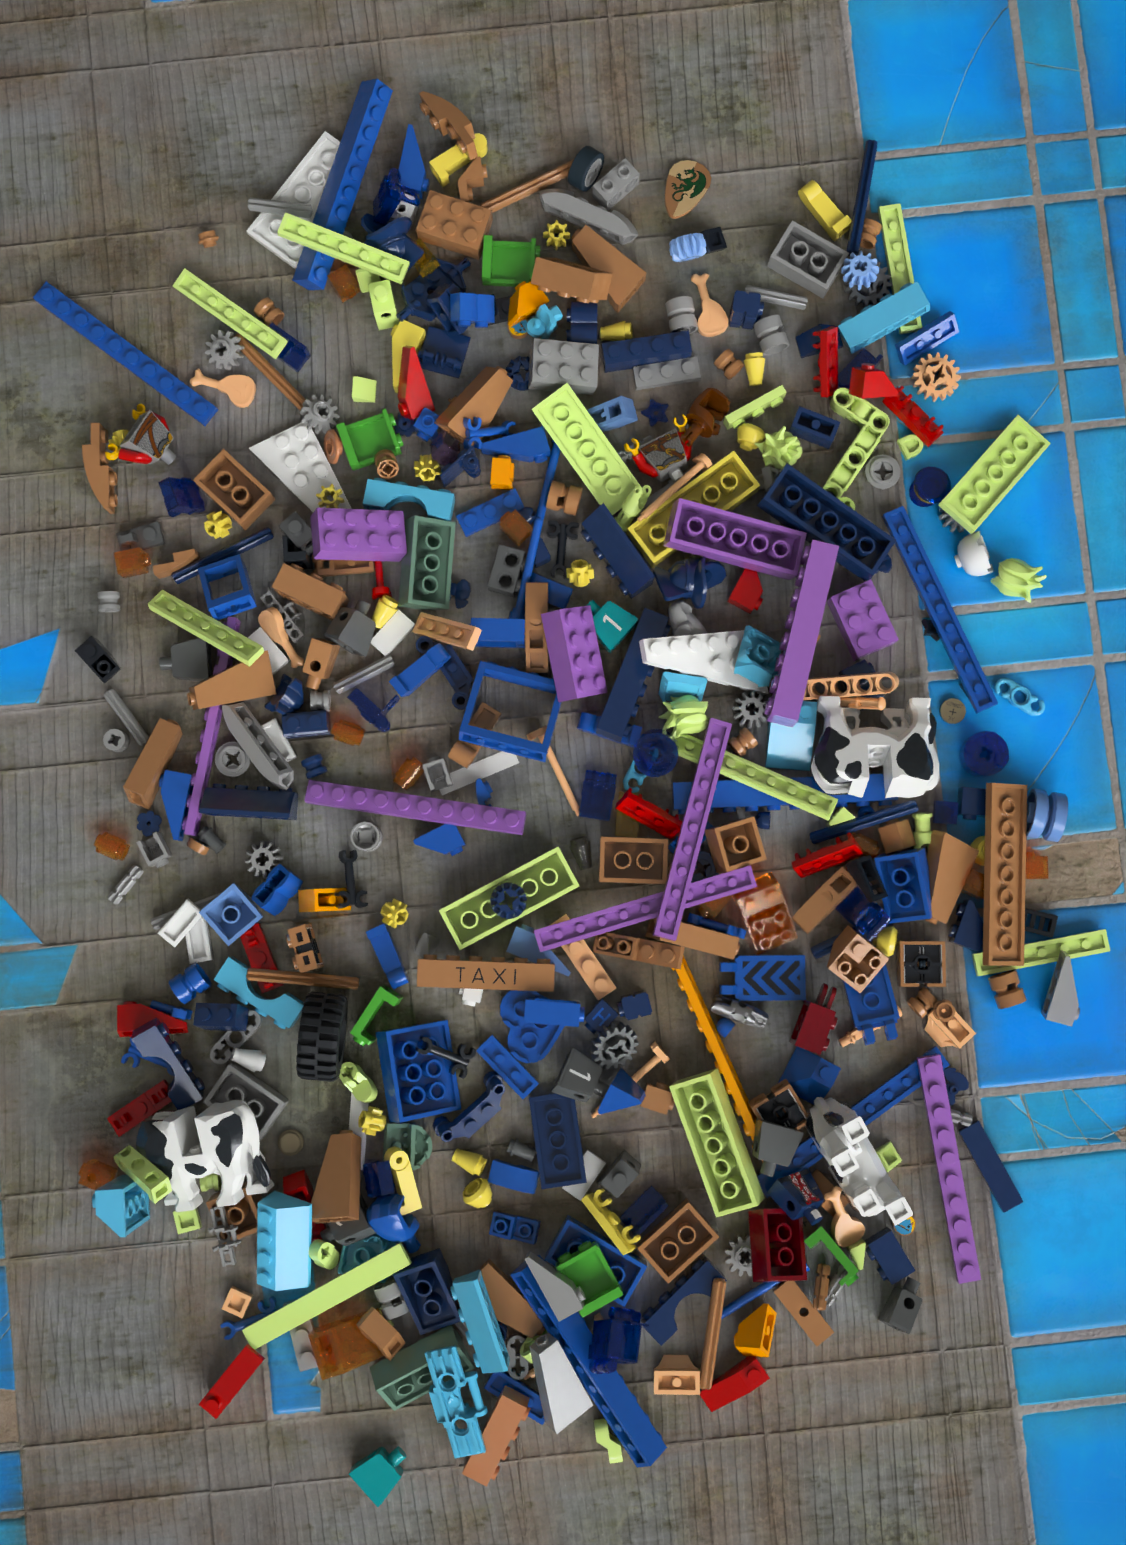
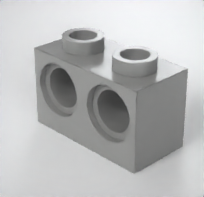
M624 158L593 185L592 197L600 206L605 207L609 211L639 185L640 173Z

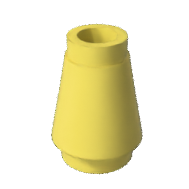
M626 321L601 327V340L621 341L632 339L631 322L626 323Z
M763 353L745 354V360L743 361L749 386L762 385L765 364Z
M383 595L382 598L378 599L372 616V620L376 624L375 627L381 629L398 610V601L387 595Z
M458 1148L452 1157L453 1162L473 1176L475 1174L480 1176L487 1163V1159L483 1158V1155Z

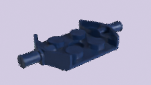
M435 258L434 264L406 287L402 285L401 294L405 308L396 314L398 320L400 319L403 322L411 315L427 321H433L437 316L426 300L429 296L427 292L435 290L441 284L453 282L460 288L462 293H465L466 285L462 271L471 265L470 261L464 258L457 265Z

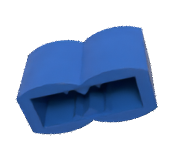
M462 292L450 294L451 322H457V325L461 327L471 326V323H473L475 328H488V324L495 323L494 296Z
M279 864L271 870L266 881L256 888L251 899L262 909L276 916L286 907L289 898L293 897L300 890L303 881L292 871Z

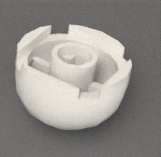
M980 531L965 536L957 547L958 555L954 556L958 568L963 567L965 572L971 576H983L994 572L992 564L989 563L990 556Z

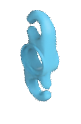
M1000 678L996 681L994 690L997 694L1001 692V684L1006 683L1008 685V691L1003 692L1001 696L1007 698L1012 706L1031 716H1039L1044 712L1045 704L1043 700L1039 701V709L1037 711L1031 709V703L1038 701V698L1031 695L1027 688L1022 687L1009 678ZM1016 691H1021L1025 694V701L1023 703L1015 701L1014 694Z
M645 742L642 744L643 748L651 747L653 754L647 756L643 749L639 750L638 756L633 760L623 779V787L626 791L631 788L628 785L630 779H635L639 786L643 784L644 778L649 774L659 755L658 746L655 743ZM638 761H643L647 765V771L643 774L637 773L634 769V765ZM639 787L632 788V793L639 792Z

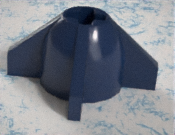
M283 674L281 683L276 689V694L265 704V708L271 712L277 711L282 715L298 711L304 702L302 682L297 678L292 680L291 677Z

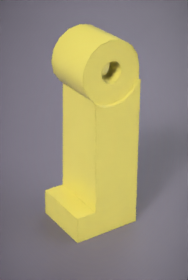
M475 133L473 141L478 157L483 158L488 152L487 140L484 135ZM455 145L429 161L431 172L440 185L444 187L450 183L449 175L471 161L466 153L462 154L458 146Z
M814 180L808 182L798 191L804 205L834 242L850 229L852 220L848 215L844 216Z
M399 1147L389 1148L385 1152L384 1160L391 1168L398 1195H404L405 1197L399 1210L403 1216L421 1209L422 1205L408 1155Z

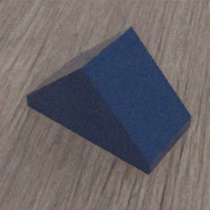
M818 324L796 336L795 339L800 357L805 358L819 354L820 348H814L813 344L820 342V337L814 336L813 332L835 325ZM838 329V349L843 348V343Z

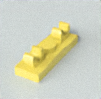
M604 1188L584 1196L581 1201L622 1255L634 1251L637 1248L634 1243L638 1242L641 1236L636 1235L634 1238H631L629 1231L633 1226L630 1225L623 1229V1226L620 1224V1218L614 1212L607 1209L606 1206L611 1204L612 1199L601 1200V1194L605 1191Z

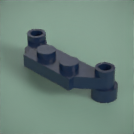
M422 636L416 641V649L420 654L424 655L430 648L439 643L433 642L430 637ZM424 644H429L427 650L422 649ZM451 644L442 645L451 658L440 670L455 691L452 697V704L456 709L464 710L469 700L470 685L474 682V679ZM465 699V703L459 705L458 700Z
M490 1071L485 1074L483 1083L487 1088L486 1091L452 1122L444 1116L434 1120L432 1124L433 1130L437 1136L441 1137L442 1141L449 1142L453 1138L464 1136L469 1139L502 1109L500 1101L502 1094L505 1092V1086L503 1085V1079L496 1071Z

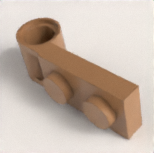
M482 702L469 725L492 731L502 714ZM458 740L452 747L448 758L467 769L482 746Z

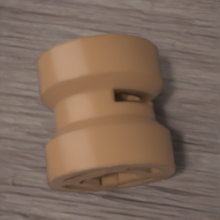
M864 219L860 247L864 249H873L877 242L876 236L880 234L882 225L873 219Z
M269 297L262 299L254 308V314L258 318H262L264 324L271 329L276 327L285 315L280 308L274 306V302Z
M727 349L715 360L714 365L718 369H722L724 376L730 380L743 368L744 363L740 359H736L734 353Z
M383 449L376 453L374 462L378 475L384 479L395 477L399 471L395 454L388 449Z
M745 727L739 731L737 738L732 737L727 742L739 757H743L747 749H753L758 745L755 737Z
M922 987L918 991V995L911 997L907 1004L920 1018H923L927 1015V1011L933 1008L937 999L925 987Z

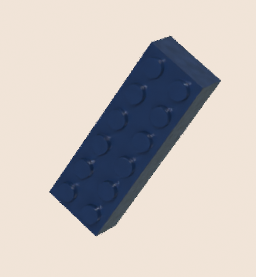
M788 463L779 471L757 504L760 509L786 527L807 533L805 540L809 543L812 540L838 545L836 562L863 581H867L875 574L896 542V539Z

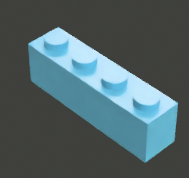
M918 281L913 284L907 283L894 295L888 294L878 304L866 306L855 317L849 316L842 320L838 326L839 332L850 353L853 354L930 311V303Z

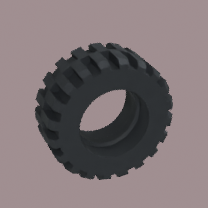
M310 992L306 995L300 1019L296 1056L297 1075L301 1079L333 1082L340 1075L348 1014V1001L342 994Z

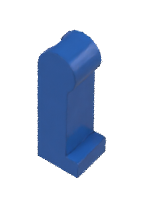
M439 643L430 648L422 657L398 676L393 677L389 682L401 697L409 696L444 666L451 656L442 644Z
M581 712L577 729L620 743L596 733L601 716ZM632 725L628 737L623 736L620 744L636 749L642 727Z
M384 923L366 931L367 937L371 941L391 987L396 989L409 983L407 973L387 924Z

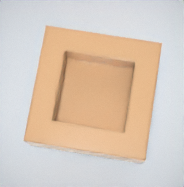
M232 1286L222 1310L243 1318L253 1295Z

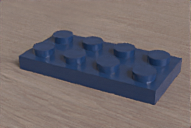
M558 1094L529 1097L541 1189L587 1183L575 1099Z

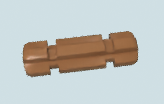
M822 1263L817 1265L816 1273H818V1276H816L814 1288L816 1299L813 1298L812 1306L814 1309L821 1311L826 1309L827 1301L825 1298H827L829 1286L827 1275H830L831 1268L829 1265Z

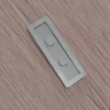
M697 357L633 367L636 390L701 379Z
M295 1300L284 1302L283 1307ZM312 1319L290 1330L300 1372L322 1366L323 1360Z

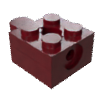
M825 983L820 988L815 1004L804 1000L789 1040L793 1045L821 1055L822 1051L825 1052L830 1042V1039L827 1038L830 1029L834 1030L838 1017H835L836 1012L830 1010L837 988L832 986L827 994L828 984Z

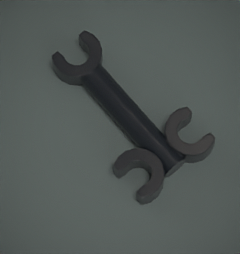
M550 520L548 521V526L556 527V531L547 532V537L556 538L558 536L556 565L551 569V576L555 578V572L562 570L564 572L563 579H566V567L564 566L567 537L571 540L578 539V535L570 533V529L579 528V523L571 522L567 525Z
M346 850L339 852V860L344 863L346 891L335 893V896H341L344 900L343 903L336 905L338 909L355 905L357 908L368 906V903L360 901V896L366 895L367 891L355 892L353 862L358 857L356 850L350 851V859L346 856Z
M420 1036V1039L426 1042V1046L423 1049L416 1047L415 1050L418 1053H432L454 1062L449 1068V1073L454 1075L456 1069L460 1068L459 1077L464 1079L467 1076L466 1067L469 1064V1059L475 1056L476 1049L471 1047L469 1052L465 1054L464 1049L466 1045L461 1043L457 1048L458 1054L432 1044L429 1038Z

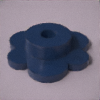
M400 413L395 420V433H400V436L410 437L412 432H415L413 426L415 419L404 418Z
M153 811L138 815L137 820L139 823L137 824V829L142 830L144 836L149 837L153 832L160 831L159 825L162 823V818L159 815H155Z

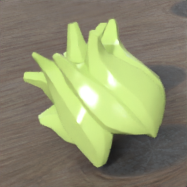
M785 426L778 432L772 434L765 433V441L755 443L762 453L765 466H774L776 469H782L787 463L790 466L794 465L801 457L802 447L800 446V441L797 436H793L792 433L785 431Z
M1010 558L999 563V575L991 579L990 582L1005 596L1023 597L1031 603L1030 590L1042 588L1043 585L1040 581L1044 580L1047 576L1036 575L1037 572L1043 569L1042 566L1032 567L1023 560Z
M687 694L679 698L671 696L670 698L673 702H663L668 711L659 716V718L667 719L662 732H665L670 727H674L670 736L671 740L679 738L681 734L699 733L707 728L709 719L705 712L708 701L701 702L695 696Z

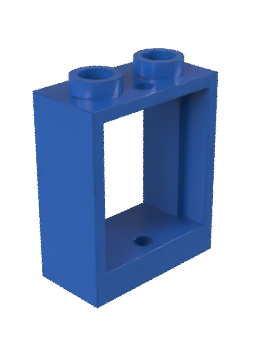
M240 554L198 568L207 607L215 620L218 621L257 607L248 571ZM239 572L243 589L214 599L209 582Z
M471 618V624H468L482 630L475 647L525 648V619Z
M527 997L525 999L524 1023L579 1027V1022H584L585 1007H580V1001Z

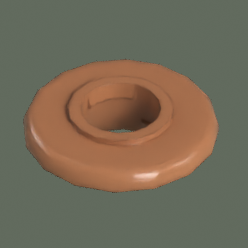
M330 429L324 437V452L328 462L336 464L339 456L342 454L343 445L335 430Z

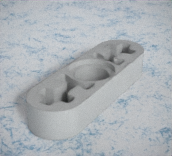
M249 1010V1016H256V1025L251 1024L247 1027V1030L250 1031L248 1034L246 1031H240L242 1034V1041L240 1043L232 1042L230 1035L233 1031H227L212 1047L210 1051L211 1060L216 1064L228 1062L231 1059L232 1049L228 1048L224 1053L226 1058L222 1057L220 1059L216 1057L218 1055L216 1050L224 1049L227 1044L233 1048L240 1049L261 1026L263 1022L262 1015L258 1014L255 1010Z

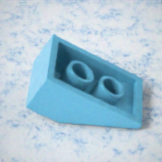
M802 702L798 722L793 728L768 722L765 768L810 771L816 727L817 702Z

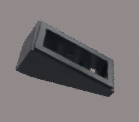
M871 855L845 864L847 870L870 903L888 897Z
M1025 908V922L1027 914H1032L1029 927L1025 926V931L1053 938L1058 916ZM1036 916L1041 917L1038 929H1034ZM1045 918L1050 919L1047 932L1042 931Z

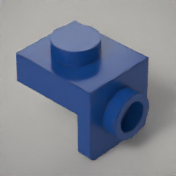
M424 408L413 425L417 432L416 436L425 442H428V440L435 442L438 437L437 429L439 428L435 421L439 415Z

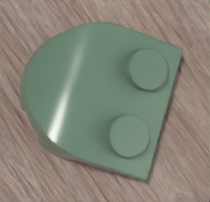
M386 1123L384 1128L382 1169L391 1170L384 1160V1155L389 1148L394 1146L399 1147L408 1155L412 1170L420 1168V1165L426 1159H429L432 1152L430 1135L421 1126L413 1123Z

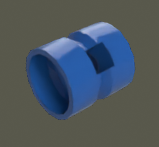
M196 962L184 970V975L178 974L169 980L173 993L183 1004H187L194 999L196 992L202 993L212 986L209 977Z

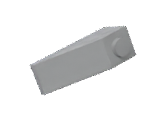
M1061 950L1041 1014L1045 1020L1072 1027L1074 1020L1076 1021L1079 1017L1080 1008L1071 959L1065 951Z
M530 1251L526 1254L525 1261L558 1321L584 1308L586 1297L580 1286L576 1287L574 1281L560 1271H557V1269Z

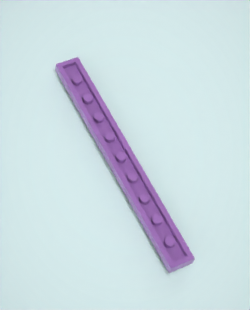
M229 616L227 622L223 624L239 633L241 621ZM218 649L217 655L220 658L218 665L214 667L213 675L232 666L234 657ZM222 705L206 708L204 720L207 722L205 730L203 729L200 735L202 747L201 751H198L196 755L197 772L193 773L191 779V786H194L192 795L188 796V816L184 817L182 829L185 830L184 834L198 837L202 813H199V807L205 788L208 787L223 713Z
M714 718L709 719L654 927V936L672 941L677 939L729 739L731 723Z
M309 780L304 800L308 804L523 835L526 819L525 811Z
M751 865L691 883L684 909L757 887ZM664 891L534 930L539 951L543 952L656 918Z
M934 1054L917 1057L956 1279L959 1284L981 1280L941 1055Z

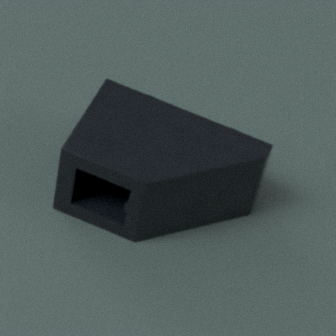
M90 636L74 650L103 683H106L121 670L113 655L93 636Z

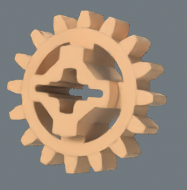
M938 352L934 358L931 354H928L926 360L921 358L918 362L919 365H915L913 369L916 373H913L911 379L917 381L912 386L919 387L917 394L924 393L925 400L931 396L933 402L938 397L943 401L946 398V394L951 396L954 393L953 389L956 390L959 386L957 381L960 380L961 376L956 375L960 368L952 366L955 360L947 361V354L943 358H940ZM937 371H939V373H938V375H937L938 378H937V380L935 381V383H933L934 377H935L934 374H936Z

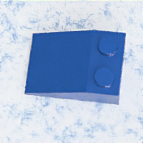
M925 847L887 854L882 853L875 857L876 869L888 894V897L882 899L887 924L931 919L930 875Z

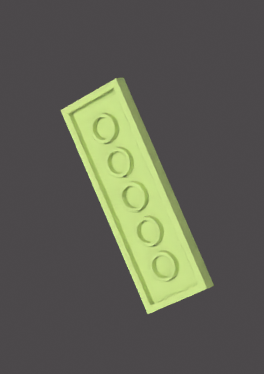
M566 383L535 406L532 411L600 505L604 503L609 512L614 515L622 509L623 502L629 493L632 492L633 488L640 484L571 387Z
M1017 415L938 506L970 534L974 533L1051 443Z

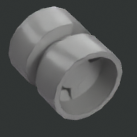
M676 297L665 303L667 317L671 318L669 320L670 333L689 330V334L698 330L697 318L692 314L695 312L692 297Z
M779 315L765 317L753 325L757 338H761L759 345L764 356L779 353L789 347L790 343L787 334L782 332L784 326Z
M360 822L353 827L350 838L352 844L357 849L371 852L380 847L383 835L378 826L370 822Z
M395 1279L386 1281L373 1289L377 1301L382 1303L380 1309L386 1320L397 1318L409 1312Z

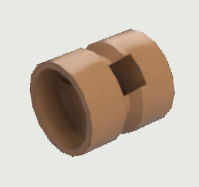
M553 480L546 508L554 511L563 509L564 513L576 516L583 488L573 485L566 487L565 483Z
M1016 970L1002 972L988 978L991 990L997 993L994 998L998 1009L1012 1007L1027 1000L1023 988L1018 987L1020 979Z

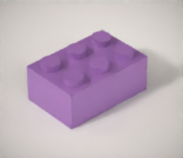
M871 579L828 599L827 604L853 661L893 645L899 640Z

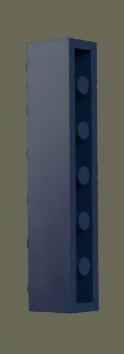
M644 608L598 723L597 734L620 743L623 736L628 737L632 726L628 722L631 716L635 718L640 706L636 704L639 696H644L648 686L644 684L647 676L651 678L655 666L642 662L639 641L648 638L667 637L671 627L667 624L668 616Z

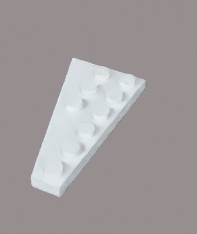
M301 422L249 447L250 451L312 513H314L316 508H320L318 503L322 500L318 499L316 494H321V486L328 488L333 484L335 491L338 489L342 490L313 429L307 430L308 422ZM343 492L339 497L343 498L345 502L340 503L338 507L352 509ZM331 495L327 496L330 502L334 500Z

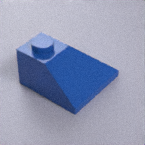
M796 1046L778 1083L787 1079L798 1097L814 1105V1100L817 1097L824 1098L830 1091L841 1068L806 1049Z

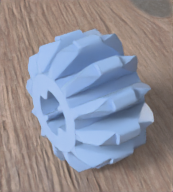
M701 233L683 235L672 239L669 243L670 256H672V260L675 262L693 260L706 253V241Z
M861 250L858 256L852 252L850 259L845 258L841 273L844 275L843 281L849 282L850 288L857 285V289L860 290L862 285L869 288L870 282L875 283L879 267L876 266L877 259H871V253L864 256Z

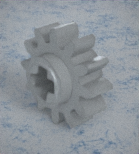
M219 330L218 336L211 334L213 342L205 343L210 347V350H207L205 354L212 356L209 359V363H216L217 369L224 367L226 370H231V364L239 366L237 358H244L239 351L245 348L238 345L241 338L234 337V332L231 331L225 333V331Z
M312 395L309 400L306 399L303 402V407L299 413L305 415L301 422L309 423L307 430L314 427L316 434L321 429L326 434L328 430L333 429L337 425L336 421L340 416L334 414L338 407L330 406L332 399L326 402L323 395L318 399L315 395Z
M747 1234L745 1240H742L741 1236L737 1235L738 1242L734 1243V1241L729 1240L731 1249H724L725 1253L730 1255L724 1259L725 1263H732L729 1268L730 1271L733 1272L738 1269L740 1277L743 1275V1271L752 1276L750 1235ZM742 1251H744V1253L747 1252L749 1256L748 1259L745 1260L744 1258H742V1260H740V1253Z

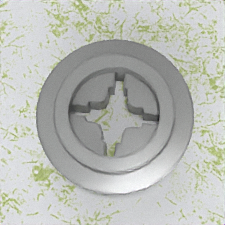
M888 455L874 456L866 465L865 474L867 482L873 488L881 490L891 488L900 477L898 462ZM881 466L884 468V471L889 473L884 476L883 480L880 474L875 473L880 470Z
M238 742L223 744L215 755L217 769L229 777L240 776L247 771L251 764L250 758ZM227 753L233 756L238 754L237 761H239L240 765L234 763L228 765L230 759Z

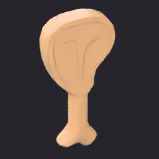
M693 274L691 281L698 287L702 313L697 321L698 331L705 337L720 335L728 328L726 312L720 304L709 297L706 287L709 274Z
M198 368L195 370V376L190 379L193 387L206 385L227 394L231 402L239 408L248 407L252 403L256 392L254 380L245 375H229L221 380H216L204 376Z
M275 607L263 610L258 616L261 628L272 641L283 647L291 660L292 668L303 666L304 659L296 653L289 642L281 613Z
M835 1186L831 1192L825 1193L824 1199L830 1200L836 1211L831 1222L832 1237L837 1245L847 1247L856 1243L864 1236L865 1227L859 1219L849 1216L840 1199L842 1189L839 1186Z

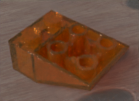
M772 872L755 878L757 887L732 894L757 955L798 939L780 884Z
M367 1311L315 1327L308 1335L322 1380L344 1374L384 1356L377 1345L367 1339L356 1325Z

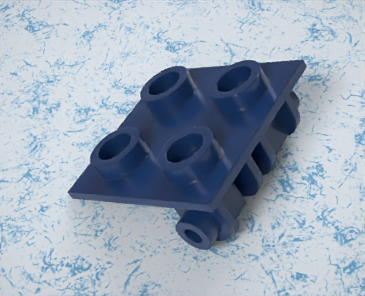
M429 326L423 349L418 354L421 368L459 379L471 337L464 335L449 336L445 330Z
M471 446L469 449H463L453 464L448 463L441 470L440 478L444 488L463 471L472 478L480 475L481 469L474 446Z

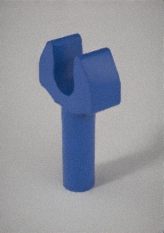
M155 1000L150 1004L152 1009L184 1020H190L193 1012L183 1007H175Z

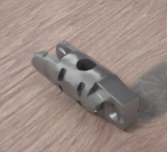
M719 994L713 996V1003L711 1004V1011L713 1013L745 1025L758 1028L765 1027L768 1013Z

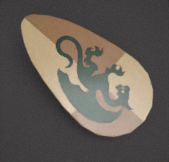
M685 160L674 164L670 169L665 188V207L671 218L677 219L686 215L705 196L711 184V175L704 165L695 161Z

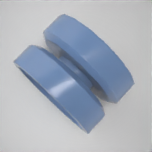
M1031 789L1027 796L1026 837L1036 839L1042 835L1044 840L1058 842L1061 839L1068 815V798L1066 794L1052 792L1048 796L1045 790Z

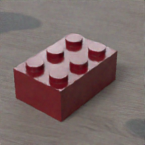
M782 1209L748 1211L753 1282L807 1280L803 1218L792 1220Z

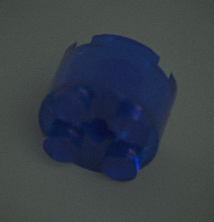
M651 729L644 732L638 738L633 749V759L641 773L649 777H660L671 772L676 766L679 756L677 740L672 734L662 729ZM656 748L659 749V753L662 755L653 757L652 751Z
M982 731L968 737L963 742L959 752V760L966 772L983 778L997 774L1005 767L1009 761V750L1004 739L997 733ZM982 751H983V752H984V751L987 752L988 755L986 756V758H985V757H983V758L980 757V754L982 753Z

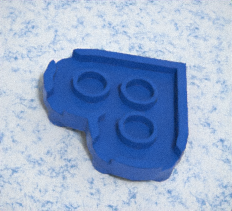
M510 990L503 997L500 1004V1015L504 1024L510 1028L507 1037L508 1048L511 1054L521 1062H538L544 1059L550 1052L565 1026L524 1023L525 999L527 997L548 998L537 991Z

